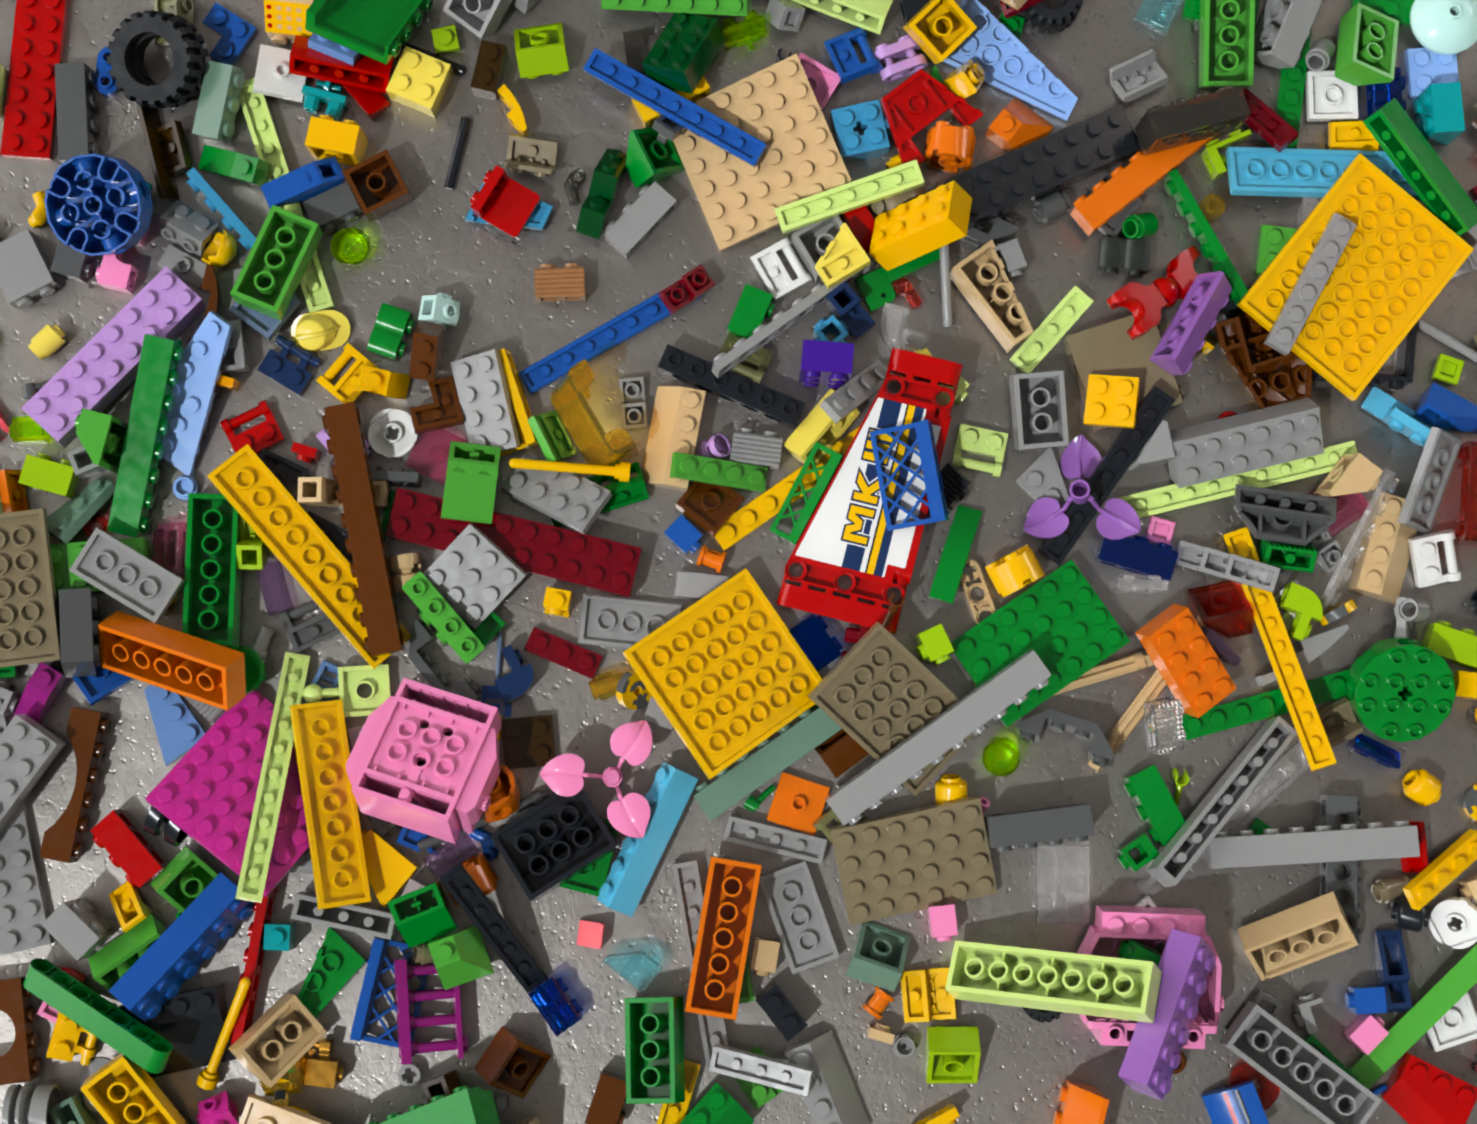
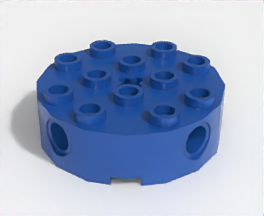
M107 154L78 155L61 164L53 174L54 177L50 182L49 189L46 190L44 199L46 216L56 237L66 246H70L75 251L89 256L121 254L137 245L149 229L153 212L150 188L142 174L126 160Z

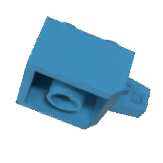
M879 99L830 111L829 120L834 140L845 164L876 158L889 153L890 144L888 137H891L892 133L885 114H882ZM856 130L864 132L863 135H859V132H856Z

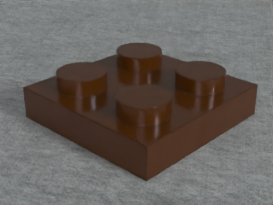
M694 482L678 500L675 508L715 537L742 505L745 498L730 487Z

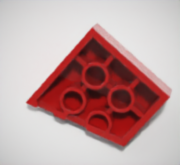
M1406 1052L1397 1060L1386 1083L1387 1088L1380 1096L1408 1124H1466L1477 1100V1087Z

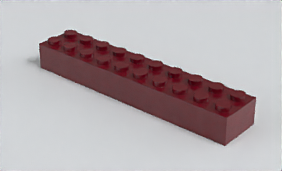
M398 487L385 536L392 540L444 552L471 522L441 518L443 498ZM493 511L492 524L472 522L526 573L631 599L643 552L640 547L587 534L584 535L579 532Z

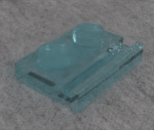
M1143 0L1133 21H1138L1143 26L1165 36L1183 0Z

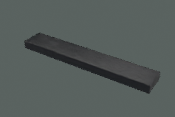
M461 862L439 877L449 893L527 993L548 979L545 971Z

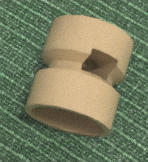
M406 553L388 558L390 572L395 574L392 578L394 593H405L402 586L420 572V569L423 567L421 553Z

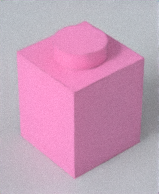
M955 904L928 906L929 928L932 938L937 937L939 942L950 941L952 936L958 935Z
M1374 1013L1372 1016L1370 1014H1361L1342 1034L1360 1052L1369 1055L1389 1033L1383 1028L1385 1022Z

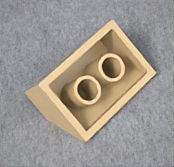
M284 994L228 1049L248 1071L271 1088L327 1031L295 994Z

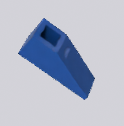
M336 157L311 162L261 185V190L271 209L272 205L281 207L308 200L342 184L345 177Z
M1435 382L1421 395L1413 415L1414 417L1432 427L1477 433V405Z

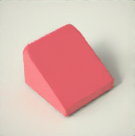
M580 919L577 945L602 949L605 922Z

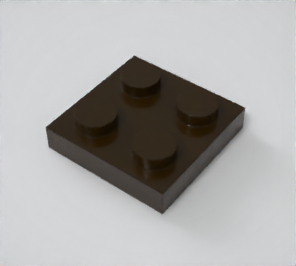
M552 715L501 719L506 767L509 769L545 766L556 757Z

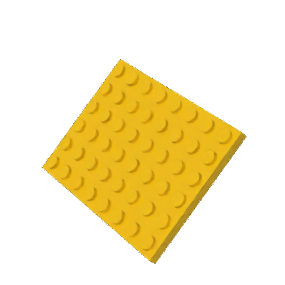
M1361 153L1356 155L1237 304L1238 307L1270 332L1332 214L1336 212L1357 224L1291 349L1293 353L1351 401L1357 399L1474 250L1473 247Z

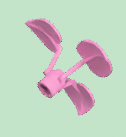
M641 720L627 723L615 729L610 738V747L612 752L617 756H621L616 767L607 768L603 774L584 773L585 762L575 754L559 755L543 767L540 777L553 792L564 797L574 796L582 790L584 786L583 777L602 779L606 786L616 789L619 799L611 802L607 807V816L611 825L617 831L629 837L643 838L645 836L651 813L650 805L647 799L638 793H629L623 798L620 785L624 780L621 768L625 759L629 764L638 766L650 755L652 732L647 721Z

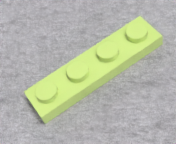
M1075 285L1009 360L1022 372L1031 373L1094 301Z

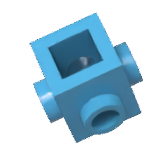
M832 315L828 319L822 318L815 324L814 340L829 341L826 335L832 334L835 339L831 342L847 343L846 340L849 335L847 331L849 329L840 318L837 320Z

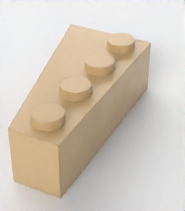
M992 239L956 264L950 271L952 282L1004 350L1009 353L1026 341L1034 331L1021 302H1018L1014 292L1015 288L1006 275L1005 266L1002 259H999L996 246Z

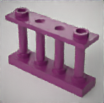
M404 957L394 958L398 1048L401 1065L412 1064V1057H416V1054L449 1050H455V1056L458 1059H464L463 1052L467 1051V1037L462 1036L460 986L458 985L447 990L412 991V989H408L407 979H412V976L438 974L435 964L411 966V963H406ZM452 998L453 1014L423 1017L409 1015V1005H413V1002ZM454 1024V1040L424 1043L411 1041L410 1031H414L415 1028Z

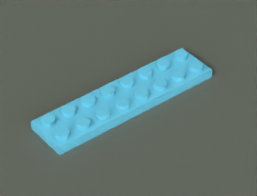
M1228 147L1226 150L1230 195L1323 198L1356 155L1361 153L1415 200H1421L1385 151L1285 148L1279 153L1275 148Z

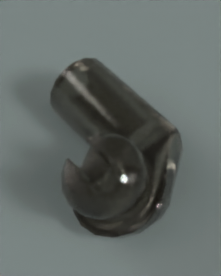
M582 169L573 170L563 185L570 206H576L581 203L578 190L586 179V173Z

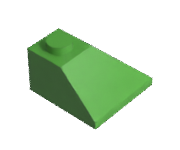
M475 925L428 942L436 970L445 990L494 973L482 935Z

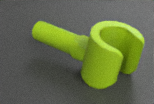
M1174 768L1172 771V776L1176 783L1174 795L1176 805L1180 804L1183 786L1187 785L1190 781L1186 769H1184V774L1181 777H1178L1177 768Z

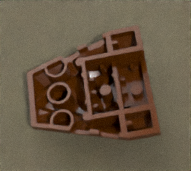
M1242 313L1216 322L1214 328L1220 349L1260 409L1308 397L1311 399L1312 368L1291 350L1285 356L1264 344L1269 332L1247 313Z

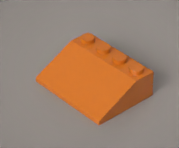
M1066 1080L1065 1086L1062 1085L1059 1091L1058 1100L1061 1101L1059 1111L1054 1113L1052 1124H1104L1109 1099L1096 1087Z

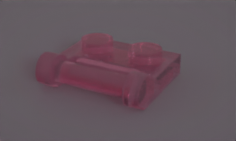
M187 523L153 524L152 561L174 574H185Z

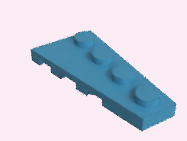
M194 167L186 173L190 178L187 183L196 193L200 190L207 197L204 200L207 206L213 212L218 209L224 216L221 219L223 224L230 231L235 229L241 235L238 240L248 251L253 247L256 237L207 181L204 180L201 174Z

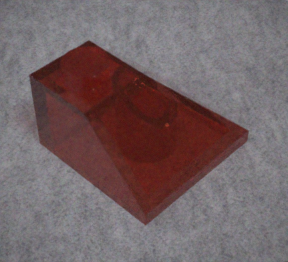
M1225 581L1188 589L1194 606L1206 627L1227 638L1253 633V609L1239 583Z

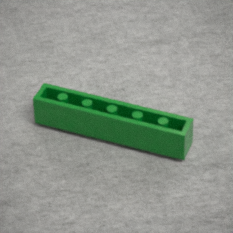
M1396 98L1390 100L1363 121L1433 215L1458 236L1469 231L1477 224L1476 205Z

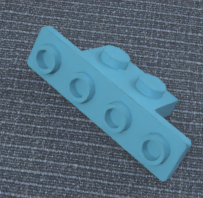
M1372 387L1361 404V408L1388 424L1390 429L1407 436L1414 444L1424 447L1432 426L1414 417L1415 411L1379 388Z

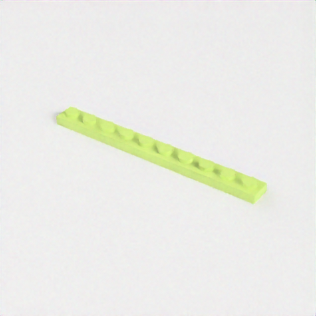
M254 77L245 80L239 101L258 158L272 164L267 180L269 182L289 173L290 170L266 97L262 94L252 93ZM300 202L279 207L305 218ZM315 249L300 281L309 312L335 308Z
M1353 440L1324 447L1323 454L1183 488H1178L1176 484L1119 497L1118 499L1129 503L1140 519L1234 496L1236 484L1268 488L1329 473L1343 454L1358 452Z
M285 652L235 899L262 903L294 742L290 706L301 704L311 656Z

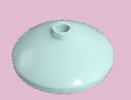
M1415 0L1410 11V26L1415 38L1429 51L1441 55H1454L1467 50L1477 41V0ZM1450 10H1454L1456 12V16L1452 15L1450 13Z

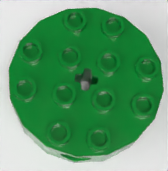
M1405 637L1380 640L1371 645L1372 648L1365 651L1351 665L1346 681L1347 699L1350 701V705L1358 720L1382 739L1396 742L1421 739L1438 729L1450 714L1456 696L1454 675L1446 661L1419 640Z

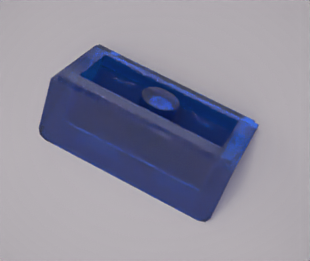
M1361 733L1348 741L1347 749L1387 768L1400 769V753L1397 750Z

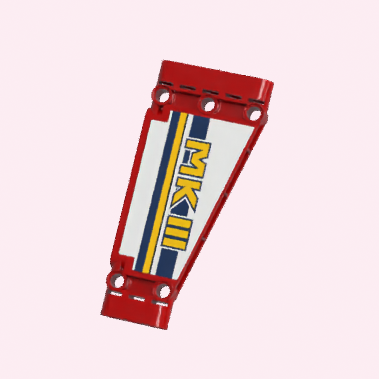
M892 348L883 385L785 566L776 604L869 628L876 622L882 625L889 611L888 608L882 607V604L890 605L886 596L888 589L896 587L901 591V598L893 602L895 605L901 604L903 597L906 595L908 584H910L924 525L887 531L869 431L927 419L931 420L940 465L952 417L951 412L963 368L962 364ZM890 372L896 373V374H900V375H904V376H906V377H901V376L893 375V374H890ZM913 378L929 381L930 383L914 380ZM892 381H897L901 384V390L897 394H891L887 390V385ZM938 384L945 385V386H949V387H954V390H953V389H950V388L938 386ZM940 393H946L950 397V403L946 406H940L936 402V396ZM915 428L905 430L900 437V440L910 447L917 439ZM900 431L893 432L891 434L897 436ZM887 434L878 435V446L887 451L894 439ZM897 442L890 455L901 462L909 449ZM917 444L914 449L919 452V448H918V444ZM880 452V458H882L884 454ZM912 452L904 464L916 472L921 464V460L918 455ZM887 457L882 464L883 472L891 476L899 464ZM901 467L894 479L906 486L914 474ZM921 470V471L919 472V475H921L922 477H924V476H923V471ZM884 476L885 484L889 479ZM918 477L915 478L909 487V490L918 496H921L926 489L925 482ZM891 482L886 489L887 496L896 501L903 489L894 482ZM906 492L898 504L911 511L918 499ZM926 494L923 499L928 502V498H927V494ZM889 502V508H891L893 504ZM921 502L913 514L921 520L926 519L929 507ZM896 506L891 513L892 524L902 523L908 514ZM910 517V519L908 520V522L916 521V520H915L914 518ZM800 563L803 566V573L800 577H793L790 574L792 564ZM843 575H848L852 579V585L847 590L841 589L838 585V580ZM786 579L802 584L801 586L786 583ZM811 585L826 589V592L809 589ZM834 591L851 595L850 599L833 595ZM858 597L875 601V604L872 605L858 601ZM902 607L894 613L888 627H884L889 633L896 634Z

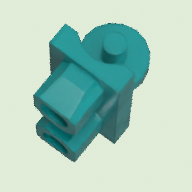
M317 81L316 88L303 85L301 91L305 96L303 108L306 112L318 114L320 103L328 105L325 114L336 120H340L344 109L349 110L351 104L347 102L346 96L340 95L342 87L335 85L334 82Z

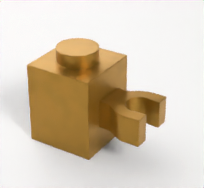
M323 1039V1041H320L319 1056L311 1055L307 1058L304 1085L335 1088L339 1085V1082L343 1081L345 1066H341L342 1059L331 1057L334 1040Z

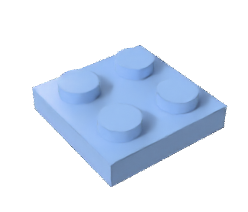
M1410 48L1404 51L1409 99L1417 98L1430 84L1459 82L1457 54L1441 55L1426 48Z

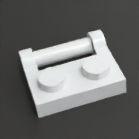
M789 237L750 257L769 293L773 295L774 302L813 281L810 273H806L792 249V242ZM783 251L798 279L792 281L777 255L778 252Z
M1443 530L1408 539L1416 587L1423 588L1462 579L1461 570H1458L1454 546L1455 530ZM1440 541L1444 543L1448 569L1446 572L1441 571L1437 542Z

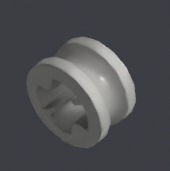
M417 1063L405 1064L398 1072V1080L405 1087L415 1086L422 1078V1069ZM407 1068H412L411 1072L415 1070L417 1073L413 1077V1081H408L409 1078H404Z

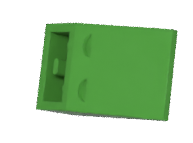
M451 441L441 518L492 524L501 447Z

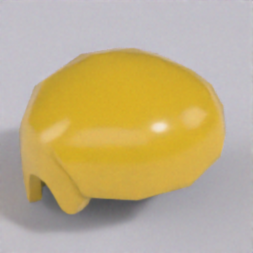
M223 230L225 234L220 232L215 234L202 256V261L213 267L220 268L228 265L237 253L238 244L234 235Z

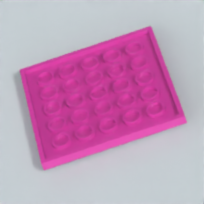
M256 690L246 695L229 711H225L146 797V801L239 876L274 710V704ZM293 742L263 894L265 897L270 894L309 849L295 742Z

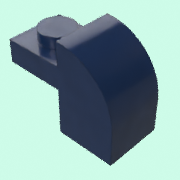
M846 281L826 296L825 301L828 308L837 320L840 318L846 324L849 333L855 340L875 326L874 320L860 305L861 299Z
M511 645L502 648V654L511 672L494 680V684L505 706L524 697L529 692L533 683L532 664L529 663L521 667L520 664L524 663V660L519 650H513Z

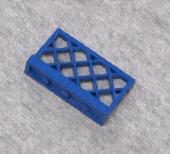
M927 419L869 431L887 531L949 520L931 420ZM915 428L917 439L910 447L900 440V437L905 430ZM900 431L897 436L891 434L893 432ZM887 434L894 439L887 451L878 446V435ZM897 442L909 449L901 462L890 455ZM917 444H918L919 452L914 449ZM880 452L884 454L882 458H880ZM912 452L918 455L921 460V464L916 472L904 464ZM887 457L899 464L891 476L883 472L882 464ZM901 467L914 474L906 486L894 479ZM921 470L923 471V476H924V477H922L921 475H919V472H920ZM884 476L889 479L886 484ZM916 477L925 482L926 489L921 496L909 490ZM891 482H894L903 489L896 501L887 496L886 489ZM906 492L918 499L911 511L898 504ZM926 494H927L928 502L923 499ZM889 502L893 504L891 508H889ZM921 502L929 507L931 518L921 520L913 514ZM897 506L908 515L902 523L893 525L891 513ZM910 517H912V518H914V519L916 520V521L908 522V520L910 519Z
M374 936L351 1028L350 1039L398 1047V1041L391 1034L393 1030L397 1029V1024L388 1029L381 1018L393 1009L397 1013L396 1003L394 1004L387 993L395 987V983L385 989L380 982L381 974L389 969L395 975L394 962L391 964L386 956L388 945L399 947L404 955L403 957L408 963H411V966H413V963L409 956L412 955V951L406 954L404 949L413 950V947L409 948L405 942ZM385 960L388 966L382 969ZM417 975L421 983L416 991L425 990L428 975H422V978L420 975ZM379 985L382 991L376 994ZM385 994L392 1006L379 1014L374 1007V1001ZM422 1001L413 1002L415 1008L411 1015H414V1017H418ZM373 1010L376 1016L370 1019ZM378 1019L385 1032L377 1037L367 1035L368 1026ZM415 1030L410 1031L411 1041L413 1040ZM388 1034V1036L390 1037V1039H386V1038H383V1037Z

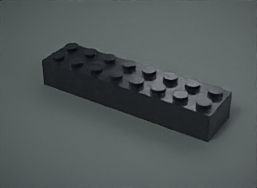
M1120 104L948 178L943 185L955 180L972 197L968 224L969 230L1127 161L1140 151L1142 146Z

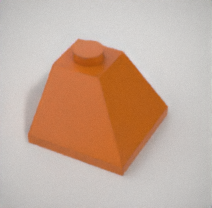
M1015 97L991 123L985 136L1006 153H1009L1048 136L1054 126Z

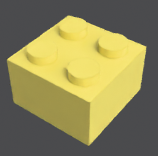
M405 46L386 88V92L391 100L435 118L454 77V71L450 64Z

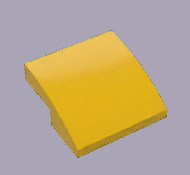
M950 967L903 970L901 989L904 1023L958 1018L957 999L945 990Z

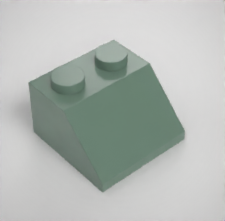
M870 921L861 923L850 956L846 976L894 992L903 974L911 936Z

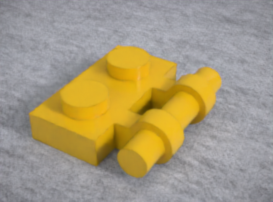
M58 1011L46 1057L72 1062L74 1053H79L82 1055L80 1063L82 1065H90L92 1057L96 1055V1042L98 1038ZM81 1032L88 1034L86 1043L78 1041Z

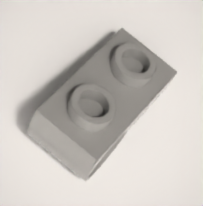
M1396 597V604L1394 606L1396 630L1394 638L1405 637L1418 640L1417 622L1425 621L1430 615V607L1426 601L1409 597ZM1415 605L1416 613L1412 615L1411 610L1412 607Z

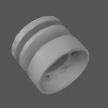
M13 1084L9 1086L3 1100L1 1123L55 1124L48 1109L63 1101L60 1087L57 1084H40L34 1090L30 1084L24 1086Z

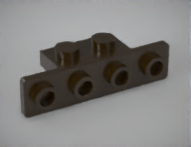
M138 105L139 121L142 126L159 198L177 201L179 200V194L174 176L192 169L181 121L173 120L161 126L157 108Z

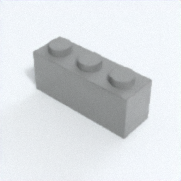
M656 181L651 186L649 184L645 185L638 195L640 197L634 204L632 202L628 203L622 210L623 215L617 221L612 220L605 228V240L627 260L677 208V200Z

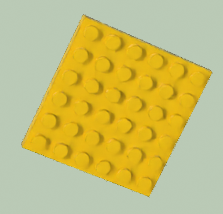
M747 568L623 652L625 658L708 779L716 776L815 705L807 695L822 680Z

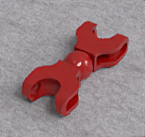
M1195 245L1182 251L1168 263L1166 277L1155 279L1149 286L1130 282L1106 299L1107 304L1112 310L1118 307H1125L1132 312L1134 325L1127 330L1132 340L1146 334L1151 328L1159 324L1163 308L1171 307L1177 300L1184 299L1197 276L1193 264L1194 260L1200 256V252Z

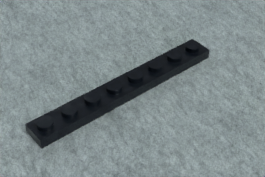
M1152 386L1137 408L1135 429H1122L1086 481L1090 486V496L1094 497V500L1100 507L1175 402V399L1156 386ZM1089 501L1084 504L1072 502L1064 512L1069 519L1067 529L1057 537L1046 538L1038 551L1060 566L1098 511Z

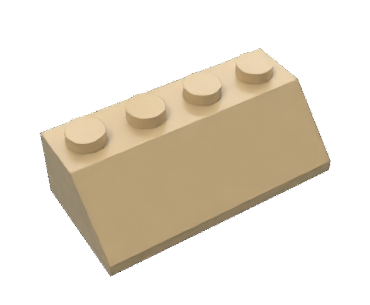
M683 386L657 387L641 471L646 485L684 492L689 489L690 481L670 478L672 455L674 452L696 454L706 401V391Z
M1384 492L1373 496L1348 591L1396 604V597L1400 596L1411 556L1408 539L1416 537L1417 533L1416 530L1398 522L1405 498Z
M1334 891L1237 928L1244 952L1262 982L1359 945Z

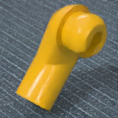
M38 191L32 195L36 208L28 218V223L33 228H39L47 222L44 191Z

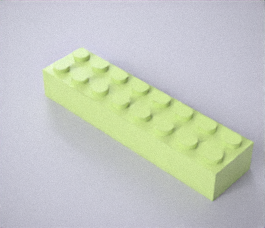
M955 940L945 990L958 1000L1154 1023L1162 972L1152 961Z

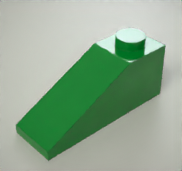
M204 145L198 169L261 187V185L267 183L272 164L245 154Z

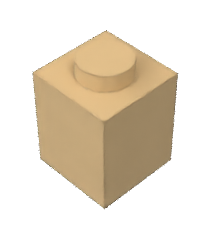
M754 937L750 969L755 970L754 974L769 976L770 972H776L780 940Z

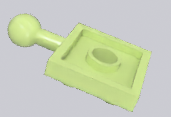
M380 664L375 669L370 665L338 667L339 688L322 689L317 684H310L305 687L303 698L306 702L313 703L320 702L322 698L339 697V699H342L344 718L369 716L390 697L389 664ZM359 685H370L372 694L368 698H361L357 694Z

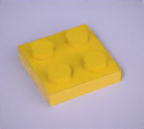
M1089 374L1083 424L1135 429L1141 379L1139 377Z

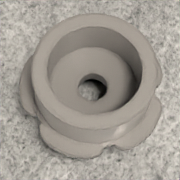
M903 1033L902 1035L895 1036L892 1047L893 1053L898 1057L901 1056L903 1059L910 1058L917 1049V1043L913 1040L912 1035ZM905 1043L907 1045L906 1048H902V1044Z

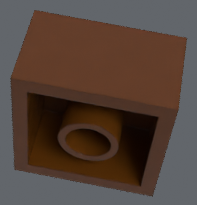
M387 149L343 171L369 222L414 200Z

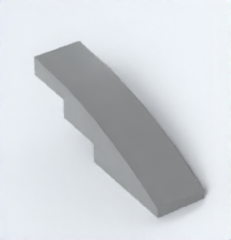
M1183 540L1179 542L1173 564L1272 593L1274 592L1281 569Z
M1348 624L1304 638L1303 641H1295L1294 643L1297 648L1295 654L1300 667L1302 668L1312 662L1337 642L1350 629ZM1270 671L1256 676L1255 680L1258 686H1265L1276 681L1274 672Z

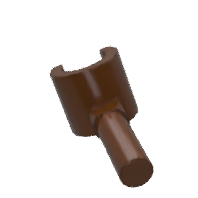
M893 593L889 599V611L882 623V626L886 628L896 610L901 608L905 602V597H903L901 604L895 605L892 599L896 593Z

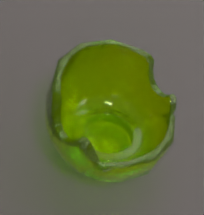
M357 228L341 229L333 235L330 242L331 253L342 264H360L368 258L371 250L370 239L362 230Z
M996 737L984 748L982 763L987 772L995 777H1007L1013 774L1019 767L1021 753L1016 743L1009 738Z

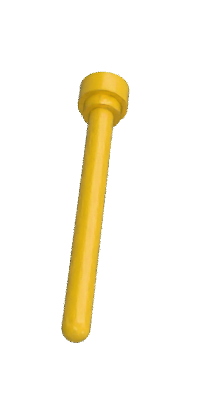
M512 458L509 461V466L516 469L614 476V479H619V482H629L631 462H620V464H615V466L518 458Z
M248 977L241 979L208 1067L199 1073L196 1084L202 1089H216L219 1081V1072L217 1070L251 984V980Z

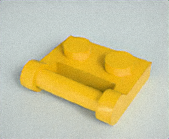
M347 343L343 347L344 351L325 374L323 376L320 375L315 380L343 404L356 403L365 392L356 389L361 364L377 367ZM354 357L356 361L333 386L330 382L350 358Z

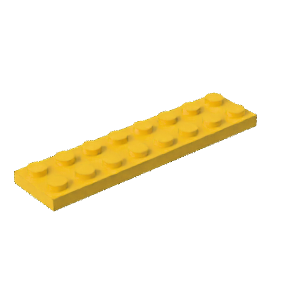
M342 699L291 705L290 714L318 910L371 902L358 807L346 772V762L350 752Z

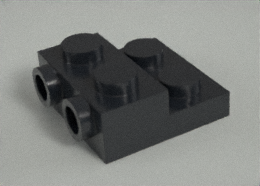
M262 448L260 454L255 452L295 499L298 494V477H306L309 469L265 448Z

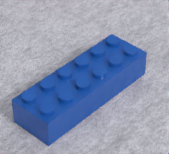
M220 872L113 985L109 992L143 1021L147 1022L149 1019H153L161 1011V1006L179 992L180 986L197 973L198 967L203 961L215 954L217 946L223 940L230 938L235 931V927L252 914L253 902L235 899L237 886Z

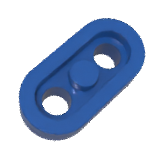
M108 47L103 48L98 53L94 84L100 94L105 97H113L120 91L115 86L117 80L112 79L109 70H112V66L107 64L106 61L107 56L111 55V50ZM110 79L108 85H103L104 80Z

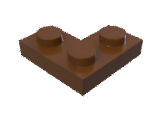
M453 376L438 378L434 382L428 381L433 403L409 408L415 434L464 424Z

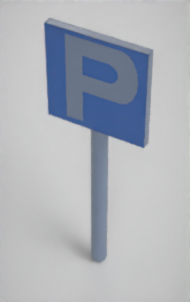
M502 631L498 633L495 680L501 676ZM482 685L481 702L497 707L502 717H511V704L504 705L496 686Z

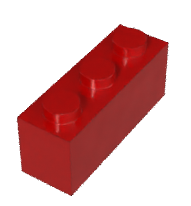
M121 809L110 812L90 830L94 835L92 837L94 842L100 848H105L109 852L110 861L116 867H121L125 871L126 880L134 887H146L167 866V863Z

